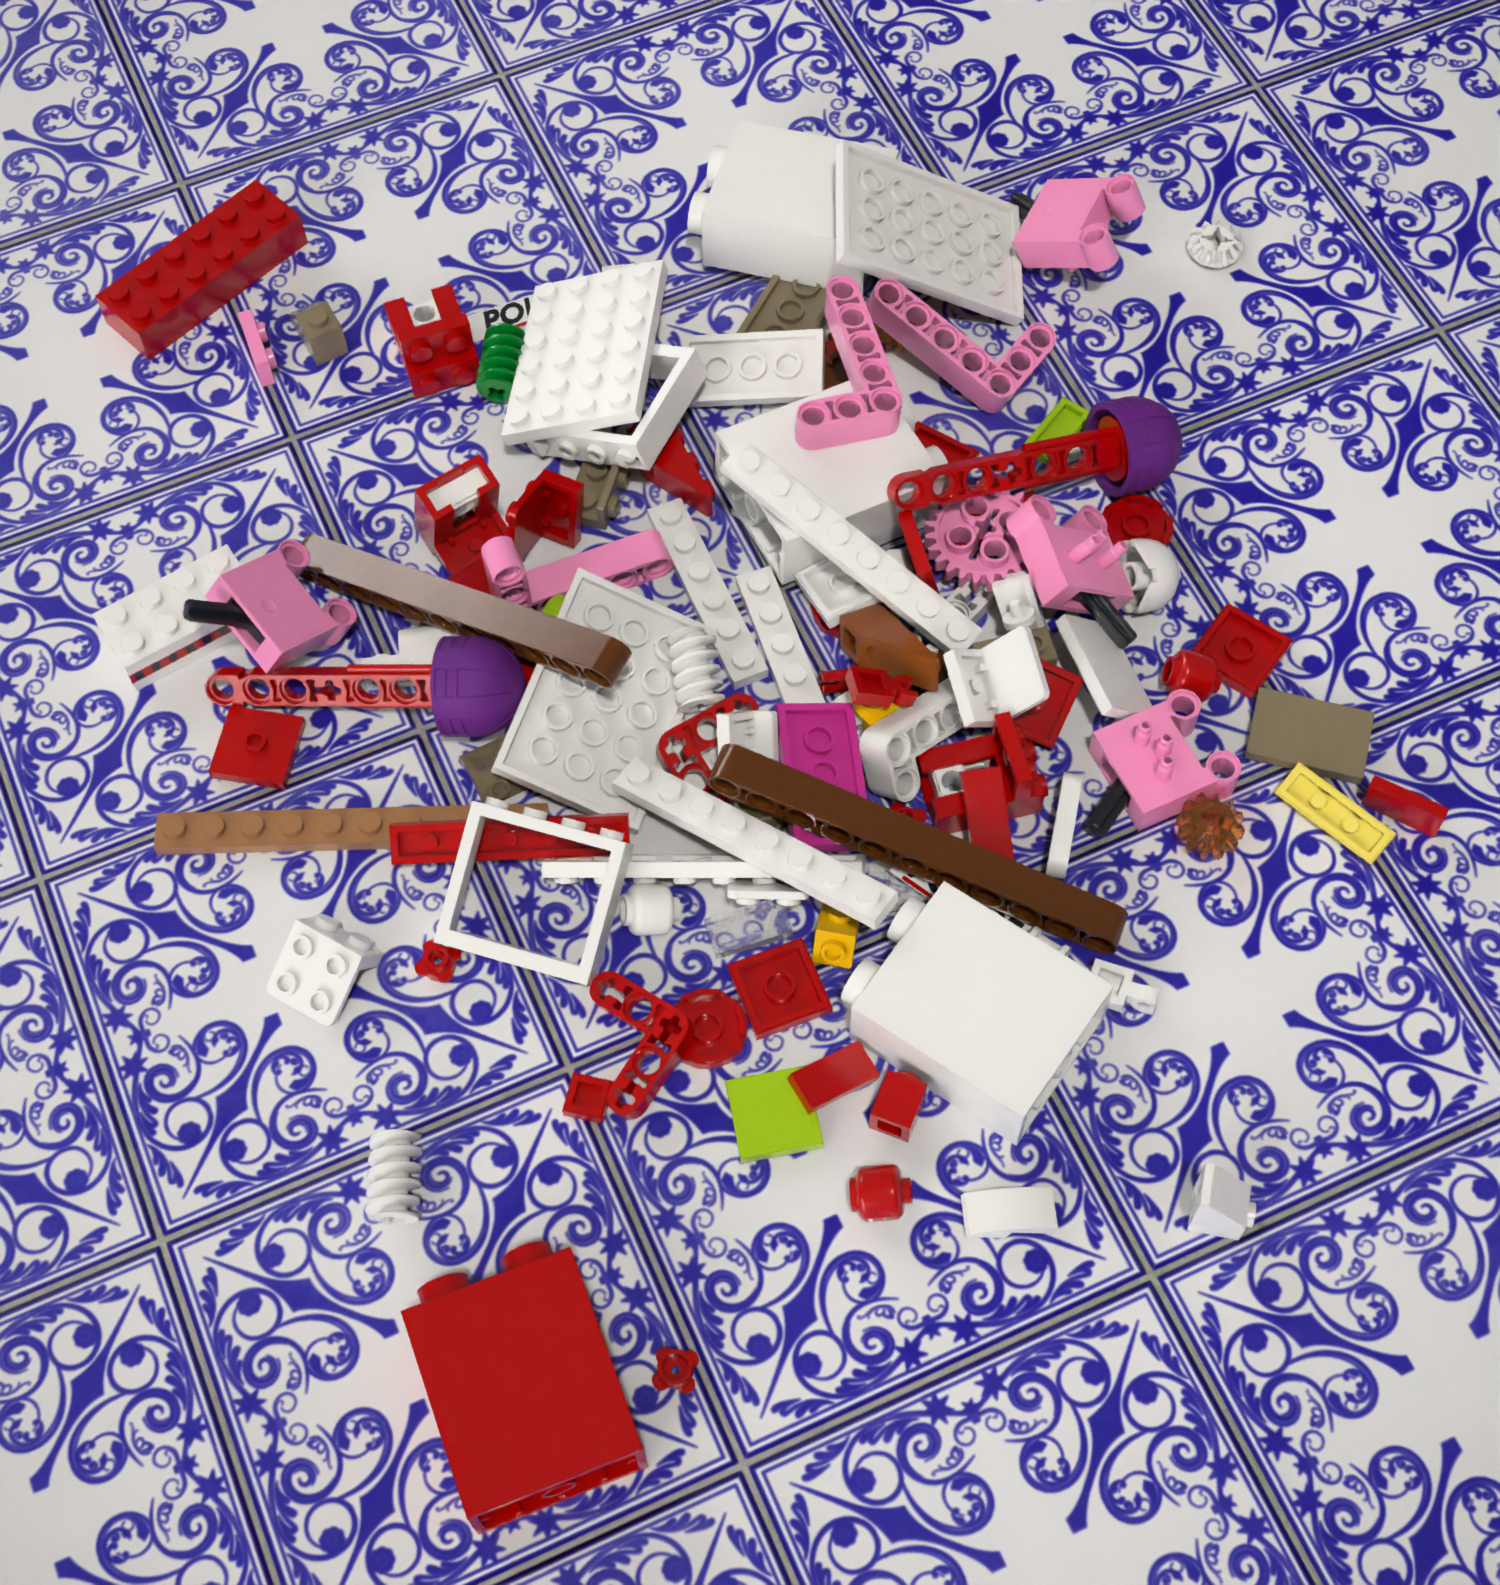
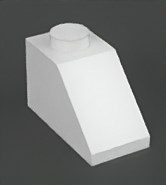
M1205 1163L1192 1191L1187 1230L1239 1241L1246 1227L1252 1228L1255 1220L1256 1203L1249 1201L1251 1186L1217 1165Z

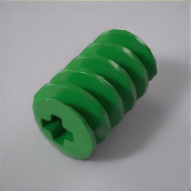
M507 323L493 324L486 330L484 335L478 376L475 383L478 392L487 400L495 403H509L516 368L519 365L518 359L522 355L521 346L525 345L523 340L525 336L524 330L515 325Z

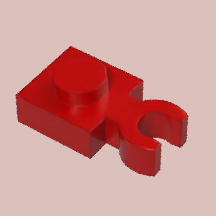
M850 666L845 675L853 704L889 708L893 701L900 706L911 707L918 696L917 691H909L913 683V678L909 676L899 675L895 678H888L886 670Z

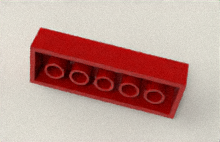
M254 180L95 295L106 323L150 361L305 246L308 241L301 216L258 180Z

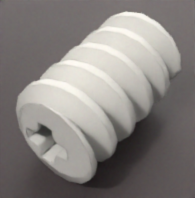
M686 626L671 631L667 635V642L672 645L669 648V656L674 660L671 663V670L676 674L673 684L679 689L675 696L676 701L681 704L678 707L679 712L694 713L704 711L726 699L724 694L713 693V690L723 686V680L711 679V675L721 671V666L709 664V661L717 658L719 653L717 650L706 648L716 643V636L704 635L705 629L703 627Z
M389 1129L377 1132L370 1137L369 1146L373 1151L368 1155V1163L372 1167L367 1172V1179L371 1184L366 1189V1195L370 1201L365 1205V1212L373 1220L389 1225L410 1224L419 1221V1214L408 1211V1207L418 1206L420 1198L409 1195L408 1192L421 1187L419 1180L409 1178V1175L422 1171L421 1164L410 1161V1158L420 1157L423 1154L422 1148L411 1145V1142L421 1138L420 1134L408 1130Z

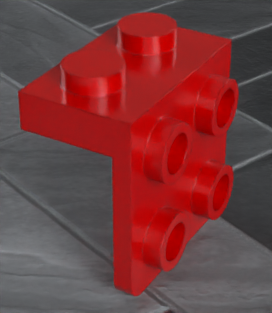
M544 469L534 481L531 480L527 484L522 496L517 501L511 502L505 515V521L508 523L507 536L511 537L514 541L521 560L541 536L571 548L577 546L581 541L584 483Z

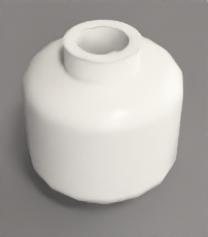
M663 883L633 884L628 889L627 894H622L620 898L619 913L622 926H627L629 931L636 936L666 935L671 930L673 922L680 919L679 897H673L669 886Z

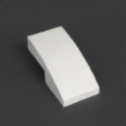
M1052 1187L999 1188L966 1192L960 1195L966 1237L1005 1238L1011 1233L1051 1234L1058 1229Z

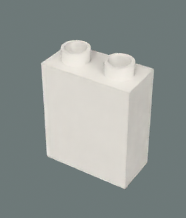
M739 120L729 146L714 145L707 167V186L712 187L710 193L696 191L689 207L688 232L702 235L703 265L768 278L777 275L783 281L793 282L794 279H797L798 284L813 287L820 284V288L826 289V285L831 278L845 275L857 282L863 296L870 274L836 263L835 147L842 139ZM850 141L898 160L899 150Z
M850 381L716 432L714 478L782 585L796 580L794 574L827 557L720 472L721 464L741 440L746 438L878 546L903 536L897 516H899L898 513L905 510L894 505L888 499L887 486L890 480L895 475L918 469L926 471L930 467L948 463L943 452L937 446L932 445L925 448L914 433L915 420L913 412L903 395H901L902 408L899 427L895 433L885 437L820 450L803 449L795 441L797 410L801 404L807 401L853 392ZM946 475L938 476L933 483L935 494L942 493L943 489L948 486ZM907 482L900 487L898 493L900 501H906L912 497L914 493L913 483ZM930 501L929 507L911 510L918 529L925 527V522L929 521L930 509H938V503Z
M943 881L927 904L911 896L902 905L887 933V937L897 943V945L884 963L880 966L871 959L865 958L848 979L842 991L841 1000L851 1005L850 1038L855 1042L859 1040L863 1047L895 1068L916 1074L921 1078V1082L927 1083L929 1090L1017 1146L1104 1019L1114 985Z

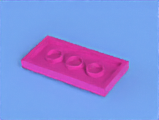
M777 703L774 711L777 712L780 762L867 799L853 703ZM789 823L790 836L821 852L854 851Z

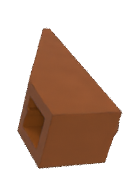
M880 603L840 616V648L859 666L886 670L887 675L892 678L899 675L909 676L913 678L912 685L932 692L938 690V673L941 671V664L937 654L930 651L914 633H911L899 622L895 615L891 614Z

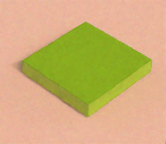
M805 1066L725 1080L741 1164L824 1148L817 1111L811 1114L807 1113L787 1080L791 1073Z

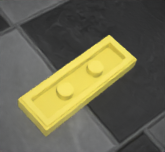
M1300 762L1274 792L1275 795L1371 866L1397 835L1393 830Z

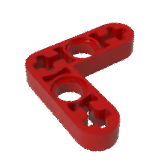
M744 693L734 694L671 728L661 736L656 745L657 758L666 772L683 781L687 773L697 772L701 774L705 781V787L702 790L707 793L712 792L714 797L730 805L731 803L726 796L717 793L708 785L711 770L702 757L703 754L718 746L717 737L712 740L701 738L697 732V725L703 721H710L717 727L716 714L718 712H733L735 704L739 709L746 707L748 710H759L754 698ZM669 740L674 745L679 743L683 745L680 756L684 763L690 758L693 760V763L684 766L680 772H677L675 769L681 763L677 754H668L665 751L669 745Z
M604 971L592 980L590 985L592 1000L605 1012L644 1034V1037L611 1085L607 1094V1102L611 1110L622 1119L635 1120L646 1112L692 1042L694 1026L692 1021L681 1010L613 971ZM606 987H615L625 997L623 1003L611 995L606 996L603 990ZM641 1001L650 1002V1014L642 1020L633 1019L632 1010L634 1006ZM671 1024L673 1026L679 1025L682 1030L676 1035L674 1033L669 1034L666 1029ZM658 1040L670 1049L667 1054L658 1045H655ZM649 1055H659L661 1058L659 1069L652 1074L642 1073L641 1064L643 1060ZM636 1075L643 1083L647 1084L646 1087L643 1088L636 1084L632 1078ZM624 1093L627 1095L632 1094L636 1099L632 1105L624 1104L620 1100Z

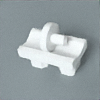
M1025 571L1006 574L1003 580L992 583V590L1007 633L1019 626H1027L1031 630L1047 626L1030 573L1026 574Z

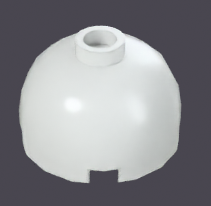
M1134 538L1122 541L1126 544L1127 550L1121 555L1119 560L1135 597L1121 609L1126 613L1143 614L1164 607L1175 595L1181 575L1180 567L1173 553L1166 545L1152 539Z

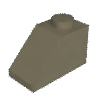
M317 301L288 314L292 325L317 366L349 353L342 326L327 301Z

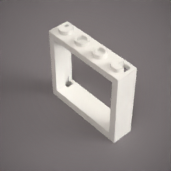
M654 344L648 378L666 381L632 436L590 430L527 442L528 448L531 449L533 454H540L541 456L547 455L567 460L593 462L598 465L608 464L621 466L626 469L635 468L649 471L708 375L696 348Z
M487 796L485 804L472 801L433 942L586 986L591 985L592 980L599 974L634 844L623 842L624 833L601 827L599 835L584 831L586 823L563 817L561 825L546 821L547 812L529 807H524L523 814L509 811L510 802ZM487 817L611 851L580 964L456 929Z

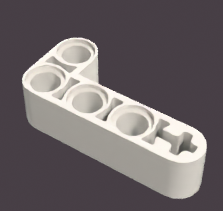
M949 678L938 684L937 691H926L916 698L913 706H902L863 732L860 737L859 751L868 786L874 794L902 802L911 801L917 795L920 788V775L915 758L964 727Z

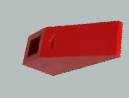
M638 425L626 429V435L632 436ZM677 425L650 470L639 469L643 478L676 498L681 497L684 503L705 516H712V500L716 498L714 488L708 478L703 479L701 477L698 460L692 451L688 453L685 449V440Z

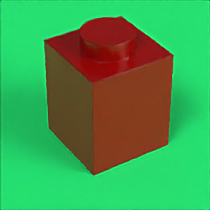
M888 1069L870 1113L869 1128L909 1142L926 1098L927 1083L921 1082L922 1080L919 1076L909 1071L900 1070L897 1073Z

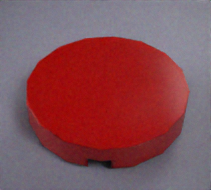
M1125 495L1120 497L1119 501L1108 504L1102 513L1107 522V532L1113 545L1118 541L1134 538L1156 540L1167 547L1170 544L1173 536V519L1170 513L1168 515L1163 509V505L1156 499L1145 495Z
M697 989L683 995L674 1007L681 1010L692 1021L694 1026L692 1042L680 1058L684 1064L697 1069H716L729 1064L742 1052L747 1041L748 1022L742 1005L735 998L733 1000L725 992L718 989ZM671 1024L666 1029L669 1034L674 1033L676 1035L682 1030L679 1025L673 1026Z

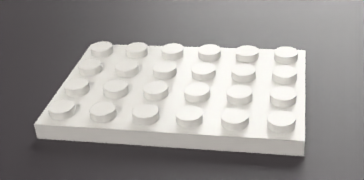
M842 139L835 147L836 263L881 279H895L906 288L1017 326L1024 320L1022 264L1012 243L1020 229L1019 206Z
M663 259L535 286L523 338L525 344L521 346L522 355L518 359L519 365L516 368V375L501 437L507 446L641 421L668 268Z
M578 567L557 614V618L612 636L628 646L632 655L612 688H605L536 663L491 772L586 814L629 813L630 833L635 835L639 830L647 809L615 793L612 782L635 756L663 769L656 755V745L666 731L681 724L685 714L678 711V707L681 704L676 701L675 696L679 689L673 684L676 674L671 670V663L674 660L669 656V648L672 645L667 642V635L671 631L686 626L703 627L705 629L704 635L716 636L718 630ZM669 740V745L665 750L668 754L673 744L671 740Z

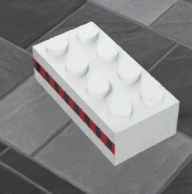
M227 544L92 614L104 639L136 691L237 638L228 625L190 622L183 617L186 600L208 601L205 595L219 575L241 566Z

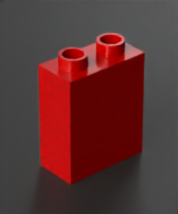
M535 1241L519 1246L501 1258L500 1262L504 1272L470 1284L467 1274L463 1272L437 1277L425 1283L417 1290L420 1304L401 1311L466 1518L478 1535L649 1468L571 1247L553 1253L548 1241Z

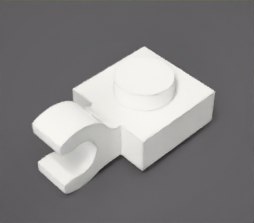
M1095 958L1091 972L1114 985L1108 1009L1122 1013L1126 1002L1142 1013L1153 1015L1159 989L1133 982L1135 970Z

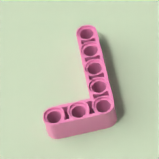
M845 275L833 277L826 285L824 314L853 392L807 401L799 406L796 415L795 441L806 450H820L889 436L897 431L900 422L902 396L859 285L853 278Z
M884 278L878 281L866 302L871 319L875 324L987 413H998L1009 403L1043 363L1056 343L1057 336L1053 328L1046 323L1036 322L1024 331L999 362H997L895 279ZM992 388L998 390L1000 394L996 393Z
M657 530L642 531L529 571L525 570L511 537H494L488 540L481 548L490 595L542 612L548 601L556 594L561 593L566 596L578 567L625 589H629L665 576L674 566L662 536Z

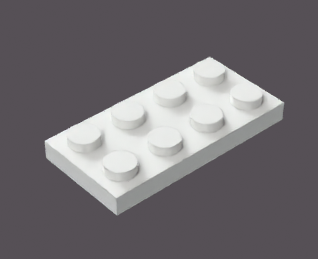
M823 329L683 336L682 347L696 348L708 372L707 377L688 408L792 403L824 390L825 333Z

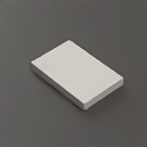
M1063 614L1055 621L1101 715L1124 719L1152 706L1123 648L1121 649L1116 645L1098 621Z

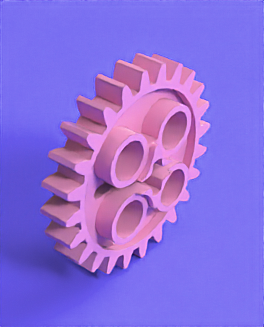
M1010 489L938 504V509H930L929 521L925 522L924 546L928 547V560H935L934 570L941 571L946 569V581L957 576L959 578V588H962L967 581L972 582L973 592H977L980 584H986L989 593L993 591L992 583L1003 580L1006 574L1025 571L1026 574H1029L1015 538L1010 534L1009 530L1004 528L1007 527L1006 519L1023 504L1024 492L1021 491L1012 496L1010 495ZM999 512L992 521L991 532H987L993 513ZM970 514H980L981 516L975 517ZM978 539H983L976 560L971 561L978 550ZM956 542H962V543H965L966 545H961V546H959V545H955L954 543H956ZM993 555H995V556H999L1000 558H999V559H991V558H989L988 556H993Z

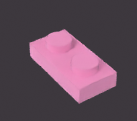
M251 309L237 313L262 387L275 384L271 369L278 368L272 348L264 349L263 343L269 342L263 321L255 323Z

